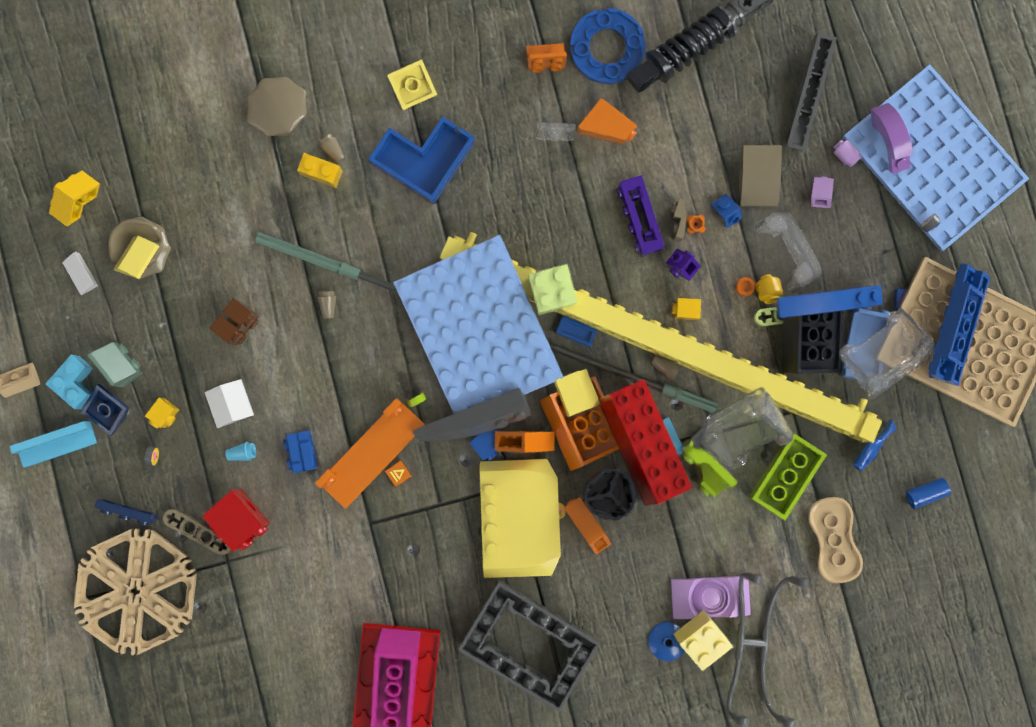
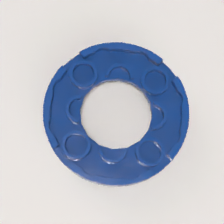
M614 8L594 10L585 15L575 26L570 42V53L576 68L586 78L601 84H614L626 80L627 74L632 69L641 65L646 49L644 33L639 23L628 13ZM612 29L624 38L626 52L618 62L602 64L591 55L589 43L592 36L598 31Z

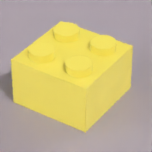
M705 610L674 633L681 647L702 671L733 648L726 635Z

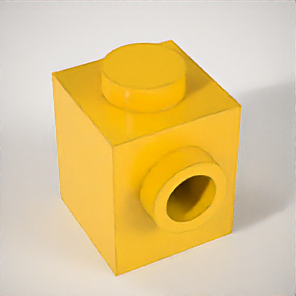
M158 398L145 417L149 419L148 423L157 429L159 427L166 428L173 424L176 419L174 416L180 409L165 398Z

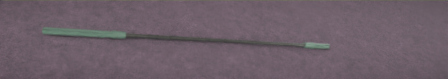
M258 232L256 235V243L339 273V275L355 280L362 279L398 293L394 284L362 273L361 269L350 266L345 262H339ZM548 342L552 351L635 382L644 379L647 386L661 391V394L674 398V400H680L712 413L717 409V402L685 391L683 388H677L667 383H664V385Z

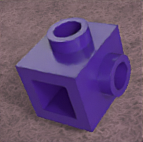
M676 249L666 262L670 268L669 272L676 278L680 276L688 281L691 280L701 266L691 252Z

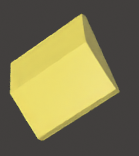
M422 59L387 75L403 110L437 95Z
M134 236L115 265L114 270L139 279L159 246L145 238Z
M587 369L564 376L563 379L555 380L554 383L568 417L601 405Z

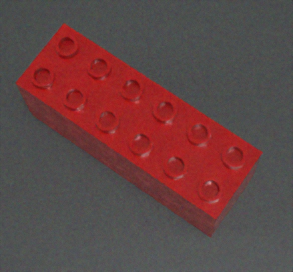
M644 379L599 399L600 407L644 506L660 504L692 489V485Z

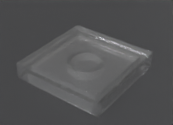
M537 122L536 139L573 141L576 124Z

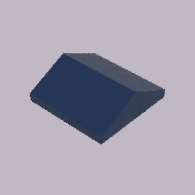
M97 384L81 413L112 436L126 419L129 407L102 385Z

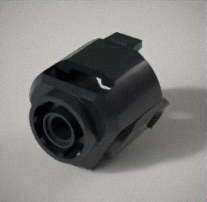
M600 469L585 483L583 488V499L587 508L594 515L607 521H616L626 517L636 504L637 492L635 484L629 475L618 469ZM609 487V490L602 494V491Z

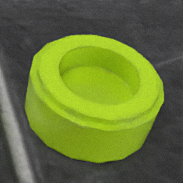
M422 392L407 400L409 407H414L425 401L426 397Z

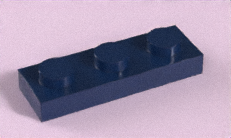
M105 499L96 500L95 508L101 509V513L108 515L116 513L119 514L121 519L130 520L133 518L137 519L139 524L149 525V523L156 522L158 514Z

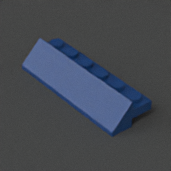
M963 263L960 264V268L956 272V281L950 292L949 305L945 309L944 322L940 326L938 342L934 346L933 359L928 366L929 378L954 386H959L991 278L984 271L975 270L969 264Z

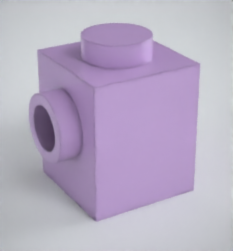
M814 177L811 207L831 208L834 179Z

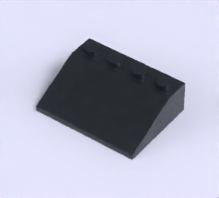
M843 310L783 317L782 372L794 374L841 372Z

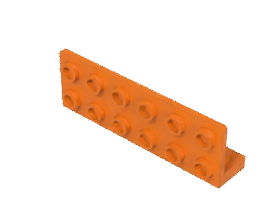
M397 398L383 411L384 414L347 453L315 482L319 488H324L344 508H347L415 437L413 430L425 426Z

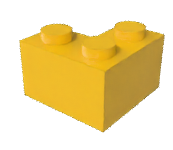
M80 171L75 175L72 174L63 182H58L53 188L54 193L50 202L49 214L65 226L71 225L80 219L83 206L97 197L100 183L84 171Z

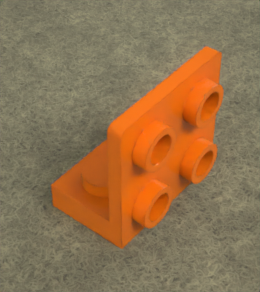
M564 44L526 46L528 70L542 72L543 69L560 71L562 68H565L567 53L564 52Z

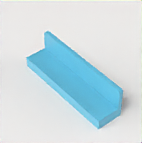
M83 421L12 445L10 449L12 454L19 453L22 466L25 468L97 443L91 422Z

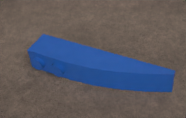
M881 285L859 286L776 298L777 317L800 316L882 305Z

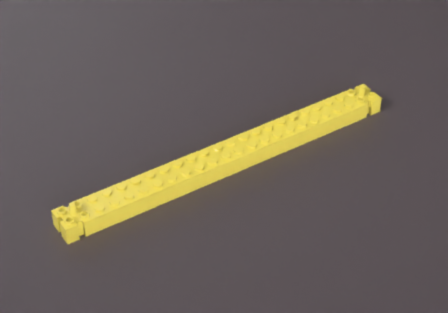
M470 232L466 242L457 236H454V238L448 237L440 260L442 261L475 246L476 244L473 243L477 235ZM512 260L529 300L535 303L528 277L529 274L536 273V270L525 266L524 269L518 266V262ZM574 290L578 302L577 305L554 311L838 433L845 434L862 443L874 442L882 420L877 419L876 414L868 411L864 413L868 402L866 399L860 398L857 406L842 404L839 398L833 396L825 397L820 390L804 388L805 384L795 380L790 382L786 380V376L779 373L771 374L766 367L760 365L758 367L750 365L751 361L744 358L736 359L732 357V353L722 350V352L717 351L712 344L706 342L704 344L696 342L697 338L686 335L685 337L678 334L679 331L674 328L668 327V329L661 327L660 322L652 319L650 321L644 320L643 315L632 312L630 314L625 312V308L615 304L611 306L607 304V300L601 297L596 299L590 297V293L585 290Z

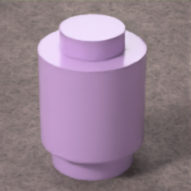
M841 139L833 147L835 149L833 153L845 166L852 167L862 157L848 139L845 142Z

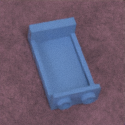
M871 307L854 309L840 377L873 384H883L884 376L881 375L883 364L874 359L891 322L895 320V316L890 315V312L885 310L871 311Z

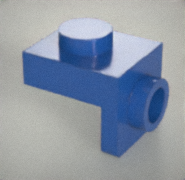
M727 194L711 204L712 209L723 219L724 225L727 228L737 224L742 219L740 207Z

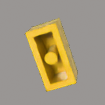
M303 153L297 169L301 176L337 188L343 172L339 165Z

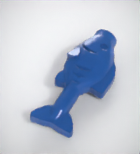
M892 419L888 421L885 429L875 438L874 442H868L852 464L857 470L862 471L877 458V453L883 446V442L891 433L896 431L897 428Z

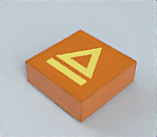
M402 460L385 471L395 487L412 477Z

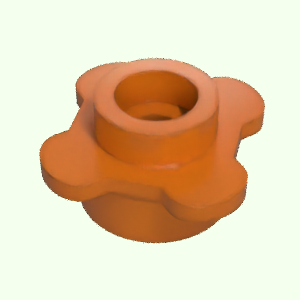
M701 214L698 216L689 215L686 218L688 222L687 232L689 234L694 232L704 233L706 230L704 226L705 217Z

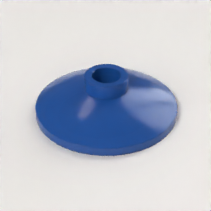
M662 622L651 630L648 637V645L655 657L663 661H673L684 653L685 650L674 636V633L681 628L679 625L673 622ZM667 639L672 640L670 646L665 645Z

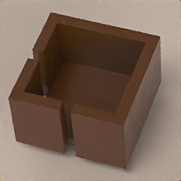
M233 298L222 311L229 318L226 320L219 315L209 329L225 342L237 346L244 342L249 329L255 328L259 322L257 319L260 316L245 304Z

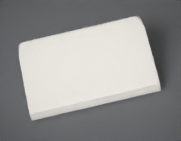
M74 252L62 262L80 295L98 286L80 253Z

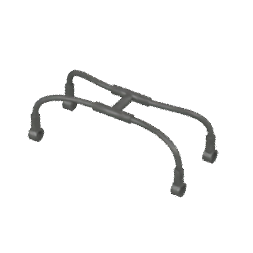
M745 572L740 575L738 582L740 624H738L735 652L736 665L726 704L727 713L730 719L736 722V725L748 726L749 717L732 712L731 704L741 660H743L744 646L760 647V679L766 706L771 715L779 723L783 724V727H795V719L777 714L770 703L765 680V662H767L770 616L780 589L787 582L800 587H808L809 579L791 576L781 580L770 598L765 622L762 626L761 639L745 638L743 582L745 578L753 583H762L763 575Z

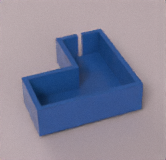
M442 116L422 148L389 128L368 160L372 166L435 205L474 146L475 137L461 128L458 130L457 125Z

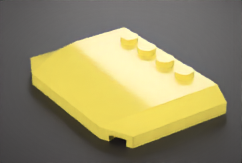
M548 459L480 461L484 578L552 576L560 559L561 549L558 477Z

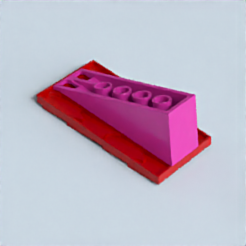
M363 623L352 727H431L441 630Z

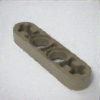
M171 509L164 513V524L217 554L225 555L231 551L229 547L220 550L221 546L217 543L213 546L211 545L215 541L216 536L207 525L177 509ZM175 513L176 519H185L181 522V524L177 521L170 522L171 518L169 517V515ZM187 522L194 524L195 528L191 533L185 530ZM204 531H208L211 534L209 542L202 540L201 535Z

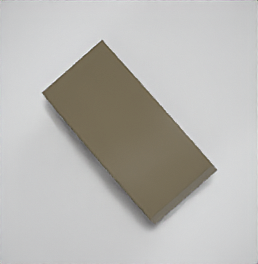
M679 198L677 203L673 202L670 213L673 214L672 220L679 222L674 224L672 234H675L673 240L681 242L686 228V209L684 200Z

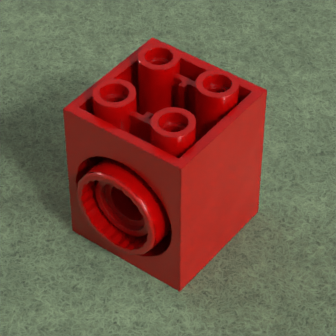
M242 489L231 490L202 516L209 524L214 535L225 543L232 552L246 550L254 543L252 539L265 534L269 530L267 526L271 524Z

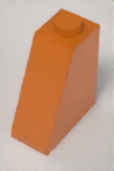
M601 98L578 126L577 132L582 135L624 145L627 140L631 142L636 136L637 132L635 130L637 125Z
M495 431V451L524 453L554 451L555 432Z
M579 497L570 500L564 509L597 555L610 546L611 542L582 499Z

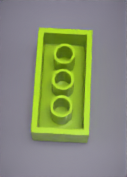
M789 433L748 498L779 519L786 520L827 454L795 433Z

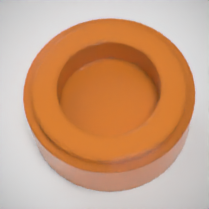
M743 277L737 281L735 290L738 295L747 297L755 291V283L751 278Z

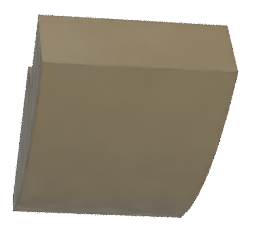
M743 145L740 149L741 168L739 169L740 207H777L781 182L782 145Z

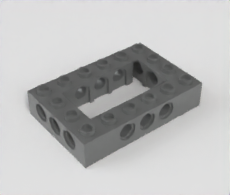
M498 580L461 642L458 651L560 712L599 647L600 642L597 638L503 581ZM505 607H508L512 614H518L528 620L532 626L534 624L543 629L547 635L550 636L551 634L561 640L563 645L571 647L553 680L486 640L490 636L497 620L501 618Z

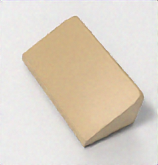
M33 363L0 375V394L5 398L40 385V380Z

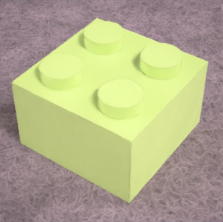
M567 264L529 274L528 278L538 315L577 305L578 302Z

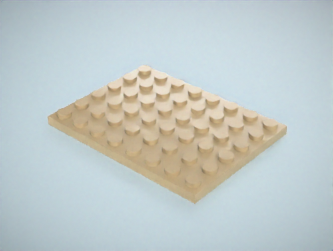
M923 257L897 310L895 320L892 321L874 360L1010 427H1015L1036 383V311L987 288L959 386L929 378L928 366L933 359L934 346L938 342L939 329L944 322L945 309L949 305L950 292L956 281V272L927 257Z

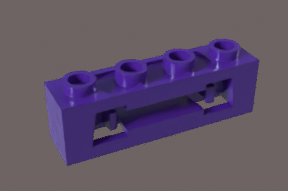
M642 175L620 181L617 194L619 199H623L625 205L622 206L624 216L628 217L630 221L628 228L630 234H634L636 240L634 242L636 253H640V256L643 257L662 251L665 246ZM639 197L641 198L639 203L649 231L644 233L643 237L641 234L643 230L634 205V201L639 200Z

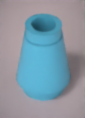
M249 442L226 450L228 461H251L252 458L256 457L255 445Z

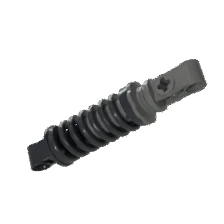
M736 0L735 2H729L726 7L718 4L706 16L700 17L698 22H693L689 27L684 28L681 33H676L673 39H667L665 44H660L655 50L646 52L647 61L632 69L627 74L626 79L637 93L644 91L657 80L667 83L674 77V69L677 72L683 71V64L690 66L692 63L691 59L698 61L700 58L699 53L707 55L708 48L714 50L716 43L723 44L726 39L735 37L737 35V27L743 26L747 19L767 8L774 0Z

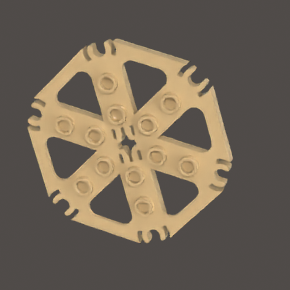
M133 528L91 547L94 550L87 551L91 555V560L82 558V563H79L74 609L82 606L81 609L75 611V614H84V619L80 620L79 624L88 621V624L82 626V628L116 653L125 654L127 647L131 648V655H135L136 652L137 655L179 636L180 634L178 633L184 631L180 627V622L188 625L190 623L189 620L192 619L197 574L189 576L196 569L188 570L186 568L187 563H190L192 560L182 561L188 555L154 530L150 532V529H146L144 536H141L139 533L140 528L135 530ZM124 541L130 543L127 571L106 556V551L109 548ZM154 544H158L174 556V562L148 574L151 548ZM91 573L112 587L114 591L94 600H88L86 598L88 576ZM178 582H184L187 585L185 606L181 609L176 608L156 592ZM135 585L137 586V590H140V593L136 594V597L134 596V593L131 592V589H134ZM123 608L119 638H114L99 627L98 621L100 618ZM144 611L167 628L164 634L149 641L142 639Z

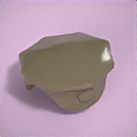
M286 76L262 79L246 98L248 123L267 137L287 136L307 114L306 91Z
M141 216L127 219L117 224L112 230L108 241L110 259L117 264L132 238L140 236L157 244L159 248L139 279L162 272L171 250L165 229Z

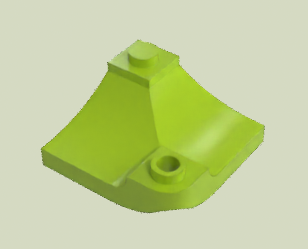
M686 439L682 443L684 447L681 450L684 453L683 458L689 464L694 463L700 477L698 484L701 487L699 490L705 496L715 497L720 492L733 488L738 483L711 455L702 448L696 449L691 439Z

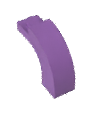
M889 103L872 108V126L879 131L886 144L889 171L895 174L911 168L910 155L913 154L912 144L902 117Z

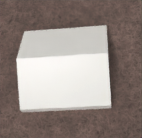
M242 379L220 385L205 392L217 428L254 415Z

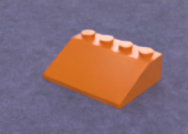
M591 377L590 379L598 399L604 397L596 377ZM558 392L539 400L553 432H555V437L570 471L583 467L619 449L600 405L568 417Z

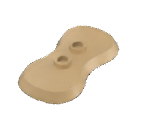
M829 497L816 501L809 510L808 520L819 542L818 570L821 576L831 583H845L854 580L862 571L863 559L852 538V508L846 500L839 497Z

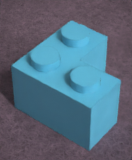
M71 354L46 382V385L72 408L83 410L92 392L81 382L94 368L80 356Z

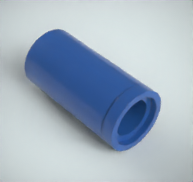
M940 478L908 490L905 494L911 508L916 509L950 496L951 490L947 481L944 478Z

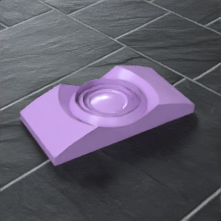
M740 576L671 579L673 619H693L703 610L710 617L740 616L738 588ZM744 578L745 616L751 615L749 580Z

